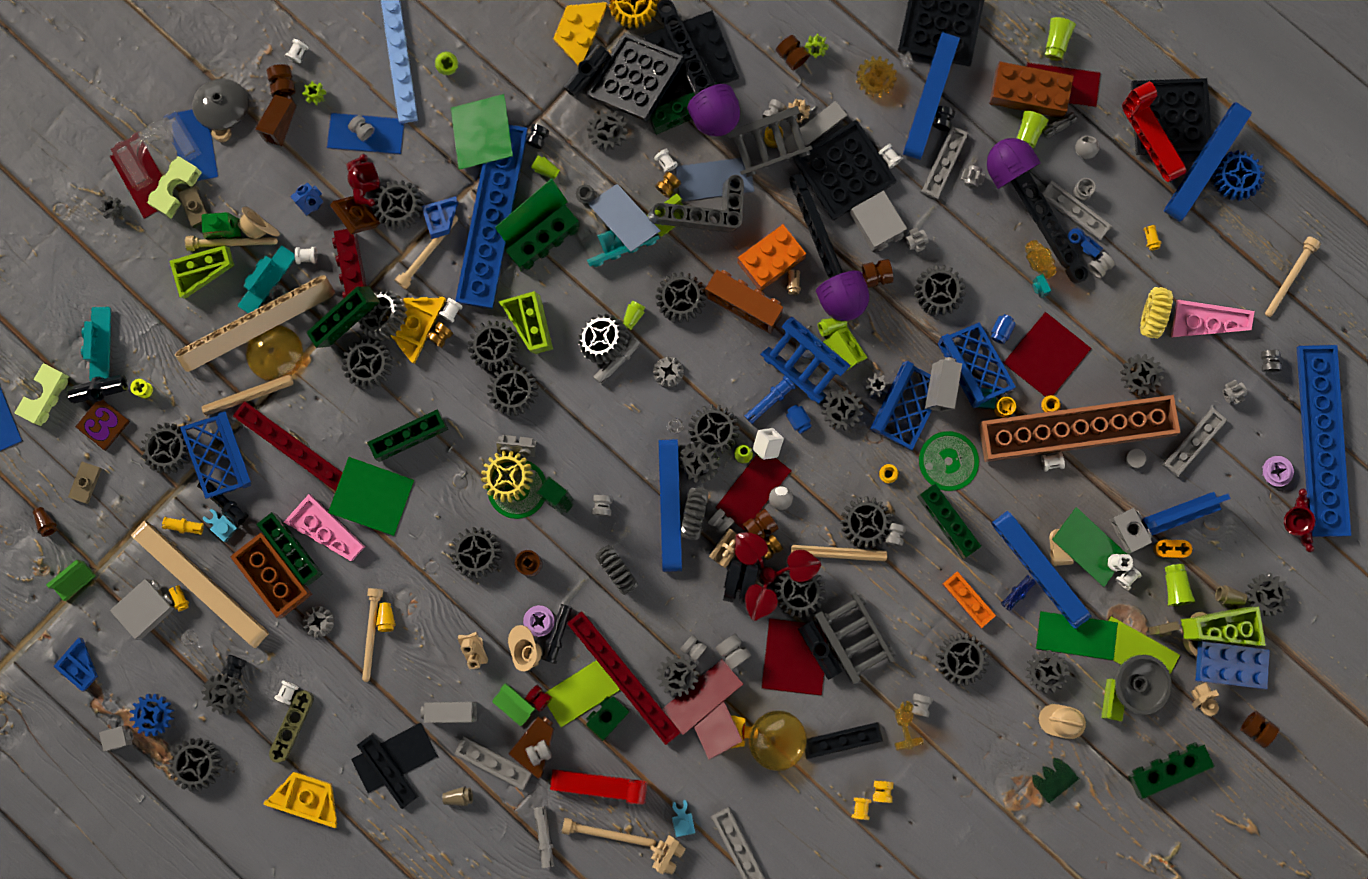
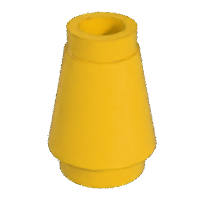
M380 603L376 627H378L379 632H391L395 626L391 603Z

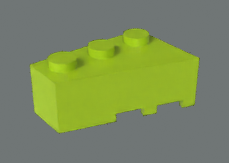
M225 245L169 261L179 297L184 299L235 266L230 248Z
M533 291L499 301L529 351L538 354L553 349L541 296Z

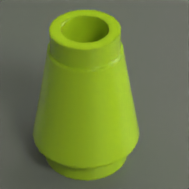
M539 155L531 167L535 170V173L553 178L554 180L560 172V169L547 158Z
M632 300L627 306L623 324L632 330L645 313L644 309L646 307Z
M834 318L822 319L818 323V330L822 337H829L837 330L847 327V321H839Z
M739 445L734 451V457L739 463H748L753 457V451L748 445ZM746 449L747 454L743 455L740 451Z

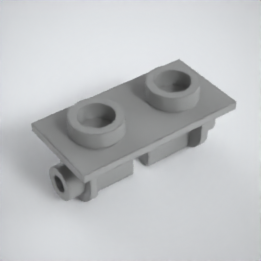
M502 435L498 437V442H496L497 453L502 454V451H505L506 455H509V452L513 451L514 455L519 453L522 457L536 456L537 440L520 437L519 443H516V436Z

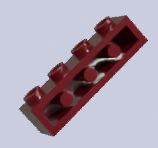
M348 229L334 231L335 238H332L334 249H337L338 256H335L336 263L341 268V274H339L340 283L344 285L345 292H342L343 299L356 287H367L357 233L351 235Z

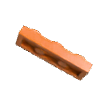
M958 571L942 583L945 589L980 629L996 616Z

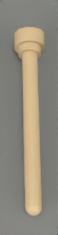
M456 215L454 216L452 227L458 221V216ZM446 235L434 238L405 273L399 274L396 277L395 282L402 288L407 289L411 284V277Z
M186 236L185 238L187 251H196L200 247L276 245L278 243L275 237L258 239L195 238V236Z
M1307 237L1304 241V251L1266 310L1265 315L1267 317H1271L1310 254H1313L1314 251L1316 252L1320 247L1321 243L1317 239Z
M368 588L367 596H369L371 601L362 676L364 682L370 680L378 601L383 597L384 589Z
M564 819L562 834L569 835L570 833L578 832L651 847V845L656 846L654 839L579 825L572 821L573 819Z

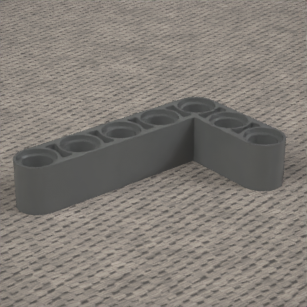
M732 175L724 182L722 210L657 203L649 211L648 218L652 223L659 225L733 232L742 224L744 181L739 175ZM730 182L735 183L737 188H732ZM729 200L734 201L736 207H732L729 203ZM655 210H659L662 213V217H658L655 214ZM673 212H677L680 215V219H676ZM692 214L697 215L699 221L693 220ZM710 216L715 217L717 223H713L710 220ZM729 218L733 219L734 222H735V225H731V224L729 223L728 219H729Z

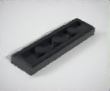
M878 722L802 740L806 759L883 742Z
M374 733L357 744L359 750L401 809L419 797Z

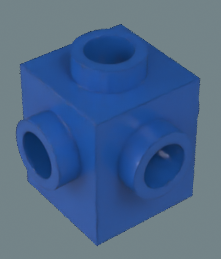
M308 182L305 185L299 186L296 192L290 196L306 216L312 211L318 210L324 202L320 198L322 193L316 186L311 187Z

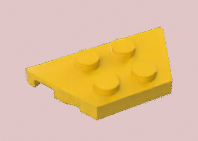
M606 2L566 6L553 40L576 63L577 67L588 55L608 7Z
M445 297L403 298V301L406 303L407 311L405 314L407 318L403 319L405 324L400 326L402 331L397 330L396 336L391 335V337L413 364H415L428 338L427 335L431 332L439 312H441L447 300Z
M293 772L264 801L263 805L326 826L337 827L331 783Z

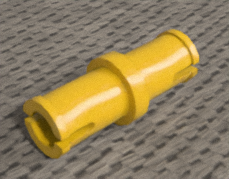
M164 517L162 522V529L179 531L181 534L187 532L202 535L204 530V523L187 521L185 518L179 520Z

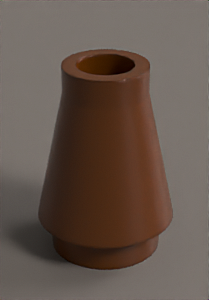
M43 507L33 511L37 531L42 537L50 536L57 531V524Z

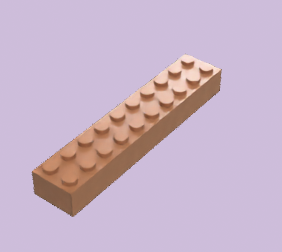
M1174 395L987 420L979 424L984 461L990 462L1172 437L1180 433Z

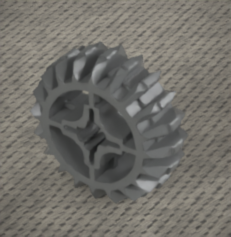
M394 180L393 185L387 182V188L381 186L382 192H376L378 198H375L374 201L377 205L373 206V210L377 211L375 213L376 218H379L381 224L385 223L386 228L391 226L393 230H396L397 226H399V229L403 231V225L410 228V222L413 224L417 223L415 217L421 218L418 212H423L421 205L424 204V201L420 199L422 194L417 193V187H412L410 182L406 185L404 180H401L400 184H398L397 180ZM399 192L405 193V194H401L400 196H394V195H393V194L399 193ZM412 198L413 205L409 212L407 210V205L410 203L409 200ZM389 199L390 205L387 207L388 210L385 212L384 205L386 200ZM394 201L398 204H401L404 210H402L398 206H395L396 204L394 203ZM397 214L404 215L401 218H392V216L395 217Z
M935 265L934 271L928 267L927 273L922 271L921 277L917 278L916 281L919 284H915L914 289L919 291H916L914 296L920 297L917 299V303L923 302L921 309L929 308L927 310L928 314L934 310L935 316L938 315L939 311H941L942 316H945L946 310L951 314L953 313V308L956 310L959 308L958 303H963L964 300L961 297H964L966 293L961 290L965 289L966 286L960 284L963 278H956L959 274L958 272L951 273L952 267L948 271L945 270V265H942L941 270H939L938 265ZM942 277L946 280L943 282H939L936 279L933 280L932 278ZM926 282L930 285L929 288L932 290V294L929 298L927 297L925 292ZM950 284H952L954 287V299L950 296L951 294L948 291V287ZM944 287L943 292L937 293L935 295L937 289ZM936 299H941L942 301L947 302V303H946V304H937V303H934V301H935Z
M680 272V277H677L676 273H672L673 279L666 276L667 283L664 281L660 282L663 288L657 287V292L661 294L655 295V298L660 300L656 302V305L661 307L660 313L666 312L665 318H669L672 315V322L675 321L676 317L679 318V323H682V318H686V321L689 322L690 315L696 319L695 312L701 314L702 310L699 307H705V303L702 301L707 300V296L702 295L705 293V288H701L703 283H696V276L691 280L690 273L686 277H683V272ZM677 284H686L681 289L672 287ZM692 288L697 295L695 304L688 297ZM667 291L674 298L671 306L665 300ZM677 295H684V299L678 300ZM680 306L690 307V309L685 311H677Z
M375 291V295L380 302L358 321L360 324L359 328H361L366 336L373 340H390L391 335L396 336L397 330L402 331L400 326L405 324L403 319L407 318L405 314L407 311L406 303L399 295L392 291Z
M605 313L604 316L598 314L597 319L591 317L592 321L590 323L586 322V328H581L583 334L578 335L581 339L578 342L581 347L580 351L592 363L597 362L602 365L603 362L609 364L610 359L616 361L615 357L617 355L622 357L620 352L621 350H626L624 345L629 343L626 339L629 337L628 332H626L627 327L614 315L610 316Z
M495 320L494 325L491 324V321H487L488 326L486 327L481 323L482 329L474 328L477 334H470V337L474 340L468 341V345L473 346L468 349L469 353H473L470 358L475 360L477 366L481 364V369L483 370L487 365L490 372L493 370V366H495L496 371H500V365L506 369V362L509 364L513 363L510 357L517 358L513 351H519V347L514 346L519 343L518 339H514L517 336L516 333H511L512 328L510 326L506 328L504 322L501 323L500 327L497 320ZM494 332L505 335L508 340L496 339ZM488 334L487 341L479 346L481 339ZM492 339L496 343V345H498L495 346L496 349H494V351L491 349V347H489L492 346ZM508 346L506 353L499 358V352ZM479 352L491 353L493 360L483 358Z
M362 338L360 340L361 344L354 341V348L348 346L350 353L344 352L343 355L347 359H342L341 362L347 365L343 366L342 370L347 371L344 376L350 378L349 382L351 384L355 382L357 388L362 384V388L367 389L369 384L370 388L374 389V383L381 386V379L385 382L387 381L385 374H392L387 369L393 368V364L388 363L393 361V357L388 356L391 353L390 350H385L386 345H380L379 340L373 343V340L368 338L366 343ZM375 350L379 353L367 356L364 351ZM359 355V362L353 368L354 360ZM364 357H365L369 362H371V363H370L371 365L369 366L370 369L365 366V365H366V364H365L366 361H365ZM382 360L381 368L376 372V365ZM359 372H368L371 375V377L362 378L357 376L356 374Z
M508 365V371L501 367L502 373L499 375L495 371L494 374L497 378L490 377L489 379L494 383L487 385L488 389L493 390L487 392V395L492 397L489 402L495 403L493 406L495 410L501 407L499 410L501 414L505 410H507V416H510L512 411H514L515 416H518V410L525 414L524 407L530 410L532 407L529 402L536 403L532 396L537 397L539 395L538 392L533 391L539 388L538 385L534 384L537 381L536 378H530L532 372L526 373L525 367L520 371L518 365H515L514 370H512L511 365ZM511 377L508 384H501L504 379ZM518 377L527 382L528 390L518 386ZM514 385H515L516 390H519V391H514L513 394H512V396H511L510 391H507V390H509V389L512 390V388H513ZM498 391L507 394V404L499 399ZM526 395L522 402L513 405L518 397Z
M710 404V410L708 411L706 406H703L704 413L697 410L696 414L699 417L691 416L695 423L689 422L688 426L694 429L688 430V434H694V436L690 437L689 440L691 442L696 440L699 445L703 441L701 438L710 437L717 444L711 445L710 450H720L721 454H725L724 447L730 451L731 446L729 443L736 444L732 437H739V434L734 432L740 429L739 426H733L738 420H731L734 416L733 412L726 415L728 408H724L723 412L720 411L721 405H718L717 410H714L713 404ZM711 416H719L726 422L716 423ZM706 418L707 428L698 433L697 430L700 422ZM711 424L715 428L718 427L717 438L715 434L709 433ZM729 427V436L722 442L720 433Z
M164 423V426L157 424V430L150 428L152 434H145L148 439L147 441H141L145 444V447L140 448L141 451L146 452L141 456L143 459H147L145 464L151 465L150 469L153 471L157 469V473L160 474L163 471L165 474H170L171 471L177 473V467L184 469L182 463L188 464L189 460L186 458L187 456L190 457L180 427L177 428V425L174 423L171 426L169 423ZM175 434L177 437L166 440L162 436ZM156 442H157L158 447H157V449L154 451V446H155V444H156ZM166 445L170 446V447H168V448H170V449H169V453L166 452V451H164V450H167V449H165ZM180 446V452L177 455V448ZM167 456L172 459L169 463L158 462L160 458L163 459Z
M691 488L689 490L681 528L682 537L690 540H698L700 538L709 493L707 490L702 488Z
M865 496L864 502L858 497L857 505L852 500L850 502L852 508L849 506L844 508L849 513L841 514L842 517L846 518V520L840 521V524H846V527L841 528V531H848L844 536L845 539L851 536L850 544L857 540L858 548L861 546V543H864V549L868 548V543L871 544L872 548H875V541L881 545L883 542L880 537L883 539L887 538V534L884 532L891 531L886 526L893 522L886 519L892 515L891 513L885 515L884 512L888 510V507L886 506L881 509L880 506L883 502L880 501L876 505V498L874 497L871 503L868 496ZM862 507L872 509L867 515L858 513L855 510ZM877 513L882 521L881 529L874 523V517ZM870 515H872L869 522L871 523V526L867 525L862 530H860L863 526V522H861V520H866L870 517ZM851 516L859 524L856 532L851 527ZM865 530L877 534L872 538L860 537Z
M472 527V533H470L466 528L465 536L460 532L458 533V536L461 538L460 541L455 538L453 539L457 546H450V549L456 550L455 553H450V557H456V559L452 560L451 563L453 565L458 563L455 568L456 571L463 568L461 571L462 576H465L468 572V578L472 579L474 573L476 579H480V573L487 577L486 570L493 573L494 570L491 566H499L495 563V559H502V557L496 556V553L502 552V549H496L501 543L499 541L493 542L497 538L496 535H492L489 538L490 530L483 534V527H480L478 533L476 527ZM478 537L486 539L491 549L481 548ZM469 539H472L470 548L461 551L463 545ZM477 547V550L482 552L480 554H477V557L475 559V556L469 553L475 552V548ZM491 555L489 561L480 567L481 559L484 556ZM461 557H470L474 564V569L467 567Z
M607 545L596 553V559L621 594L626 595L638 586V582L612 546Z
M788 571L784 572L785 578L779 575L778 579L782 582H775L774 585L780 588L773 591L775 594L779 593L780 596L777 599L782 601L778 607L786 606L783 611L784 613H787L790 609L792 610L790 613L791 617L795 615V612H798V618H801L802 612L805 613L806 617L809 616V609L812 613H816L814 605L821 608L822 605L817 601H824L825 598L820 596V593H826L825 589H820L825 583L817 582L821 575L811 578L805 584L793 581ZM788 580L792 587V593L785 598L783 590ZM806 585L808 586L804 589L805 591L802 592L804 593V597L800 594L791 597L797 591L795 590V587H798L800 589L802 587L804 588ZM814 585L816 593L811 603L807 596V590ZM794 599H800L805 603L806 607H795L789 604V602Z
M957 633V640L953 635H950L949 639L951 642L944 639L943 643L946 647L941 645L938 647L939 650L943 651V653H936L937 657H942V660L936 661V664L943 665L938 671L942 672L945 670L946 673L942 677L945 679L951 676L949 683H953L956 679L957 686L961 685L962 680L964 686H968V679L972 684H975L976 680L974 677L981 680L982 676L979 672H987L986 669L982 668V666H989L988 662H983V658H989V655L982 654L987 648H979L982 644L981 640L974 643L976 636H972L968 640V633L964 634L963 639L961 633ZM955 644H967L960 653L950 650ZM972 648L977 654V664L970 658ZM965 654V659H967L966 662L968 663H961L960 665V660H958L957 656ZM947 655L955 661L953 671L948 666ZM965 666L975 669L969 675H958Z
M190 738L189 743L185 740L182 741V746L177 745L175 747L178 753H171L175 758L168 761L170 764H173V767H170L168 770L174 771V774L171 775L172 779L178 778L175 782L176 785L182 783V789L188 787L189 791L192 792L195 788L197 791H201L202 786L207 789L209 788V783L214 784L216 782L213 776L220 777L216 770L223 768L221 765H218V762L223 761V759L217 758V755L220 754L219 750L213 751L216 747L215 744L209 746V740L203 742L202 738H197L196 741L194 738ZM198 748L204 751L206 756L199 757L192 749ZM185 756L187 761L185 766L182 767V760ZM193 761H201L198 763V768H190L193 766ZM209 762V770L205 775V765ZM192 772L195 777H198L199 781L191 780L185 774Z

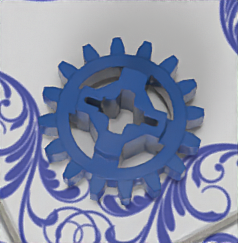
M146 694V699L139 697L140 703H133L136 709L130 710V713L134 714L130 721H135L132 727H139V734L145 731V736H150L151 733L153 736H158V731L165 733L164 727H171L168 721L174 720V717L170 716L174 709H169L172 703H165L166 697L159 698V694H154L153 697L151 694ZM150 702H156L159 705L154 707ZM150 723L154 728H148L145 725Z

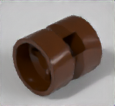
M794 35L785 38L775 50L782 59L786 58L785 63L792 71L801 67L810 57V53L805 47H800V41Z
M277 64L266 70L268 81L271 83L269 87L272 97L274 95L281 96L284 94L292 96L295 94V86L293 80H291L292 72L289 65Z
M889 259L880 260L877 264L873 262L862 264V274L868 288L876 287L878 283L885 285L894 282Z
M766 509L757 513L755 519L750 518L742 524L746 532L759 535L763 539H765L766 534L771 535L779 529Z
M532 550L521 551L515 559L516 569L526 577L536 576L542 569L543 563L540 556Z
M1253 711L1240 728V731L1248 737H1254V741L1263 748H1266L1274 741L1280 730L1271 721L1266 722V718L1258 711Z

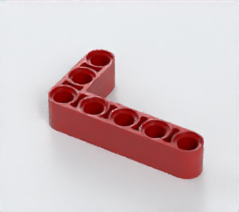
M1149 81L1129 93L1122 103V109L1166 182H1170L1185 174L1186 168L1149 107L1157 97V90L1154 84Z
M552 769L550 790L624 799L628 803L645 804L648 782Z

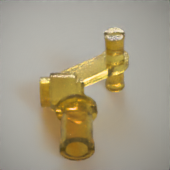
M906 701V705L902 702L900 708L895 711L897 723L899 726H902L905 741L895 742L896 751L906 748L911 750L915 746L923 745L922 737L910 738L908 725L913 721L914 716L912 713L913 704L909 701Z

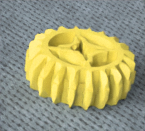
M1154 287L1146 299L1141 318L1140 332L1142 335L1152 339H1158L1162 336L1171 314L1173 303L1172 291L1163 287Z
M502 451V457L495 453L496 460L490 457L488 460L491 464H484V467L488 470L481 471L482 475L487 476L481 478V481L484 483L488 482L483 488L485 490L489 489L487 492L489 496L494 494V500L500 497V501L504 503L507 497L508 502L511 503L513 500L512 496L519 500V493L523 496L526 495L523 491L524 488L530 490V486L526 483L533 482L531 478H527V476L533 475L532 471H527L531 468V465L525 464L526 458L520 460L521 455L519 453L515 457L513 451H510L508 456L505 451ZM505 462L516 463L507 469L500 466V464ZM521 468L522 479L520 484L515 481V476ZM496 469L499 473V478L496 480L497 483L494 485L492 481V476L494 470ZM501 471L507 473L511 477L510 479L513 481V483H511L509 480L507 481V479H505L504 474ZM505 485H511L515 488L506 492L498 490Z

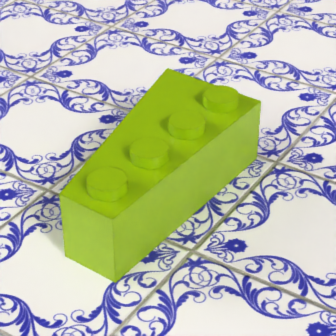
M1259 607L1238 608L1181 619L1184 639L1243 646H1266Z

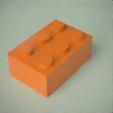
M782 224L740 255L737 263L756 288L762 291L802 262L806 257V252L784 224Z

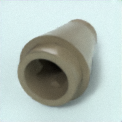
M1224 585L1217 588L1215 599L1220 604L1244 605L1247 601V595Z
M464 786L443 793V804L468 806V804L473 802L472 789Z

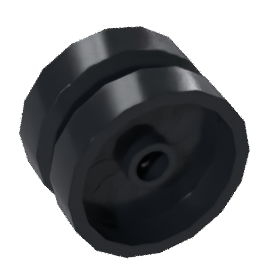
M732 559L730 570L727 571L723 601L733 603L738 591L741 592L739 597L740 605L746 606L745 595L749 587L755 584L759 565H747L745 574H742L743 563Z

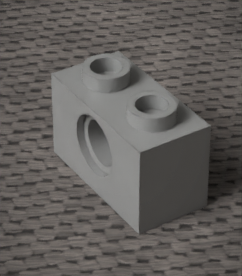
M1135 508L1109 519L1127 554L1152 543V535L1149 529L1145 528L1142 524L1143 518ZM1130 525L1136 528L1135 535L1129 533L1128 527Z

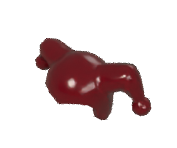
M361 154L359 158L347 163V180L353 189L355 203L372 207L375 205L374 199L368 200L364 196L367 192L380 188V180L374 164L366 162L368 159L367 155Z
M1303 488L1298 492L1299 496L1296 499L1295 507L1291 508L1284 516L1283 524L1288 533L1298 537L1301 544L1306 547V551L1312 553L1314 551L1312 531L1315 527L1316 519L1313 512L1309 509V500L1306 496L1307 490Z

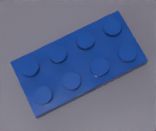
M1198 641L1195 681L1268 689L1270 650Z

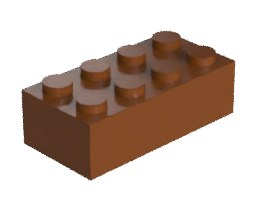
M999 61L995 71L989 104L1063 118L1068 109L1074 76Z
M716 270L705 288L707 299L771 334L782 316V303L774 298L770 300L758 289L753 290L749 288L748 284L743 280L738 279L737 281L731 278L732 275L727 271Z
M262 532L230 556L276 618H284L313 595L307 586L300 582Z

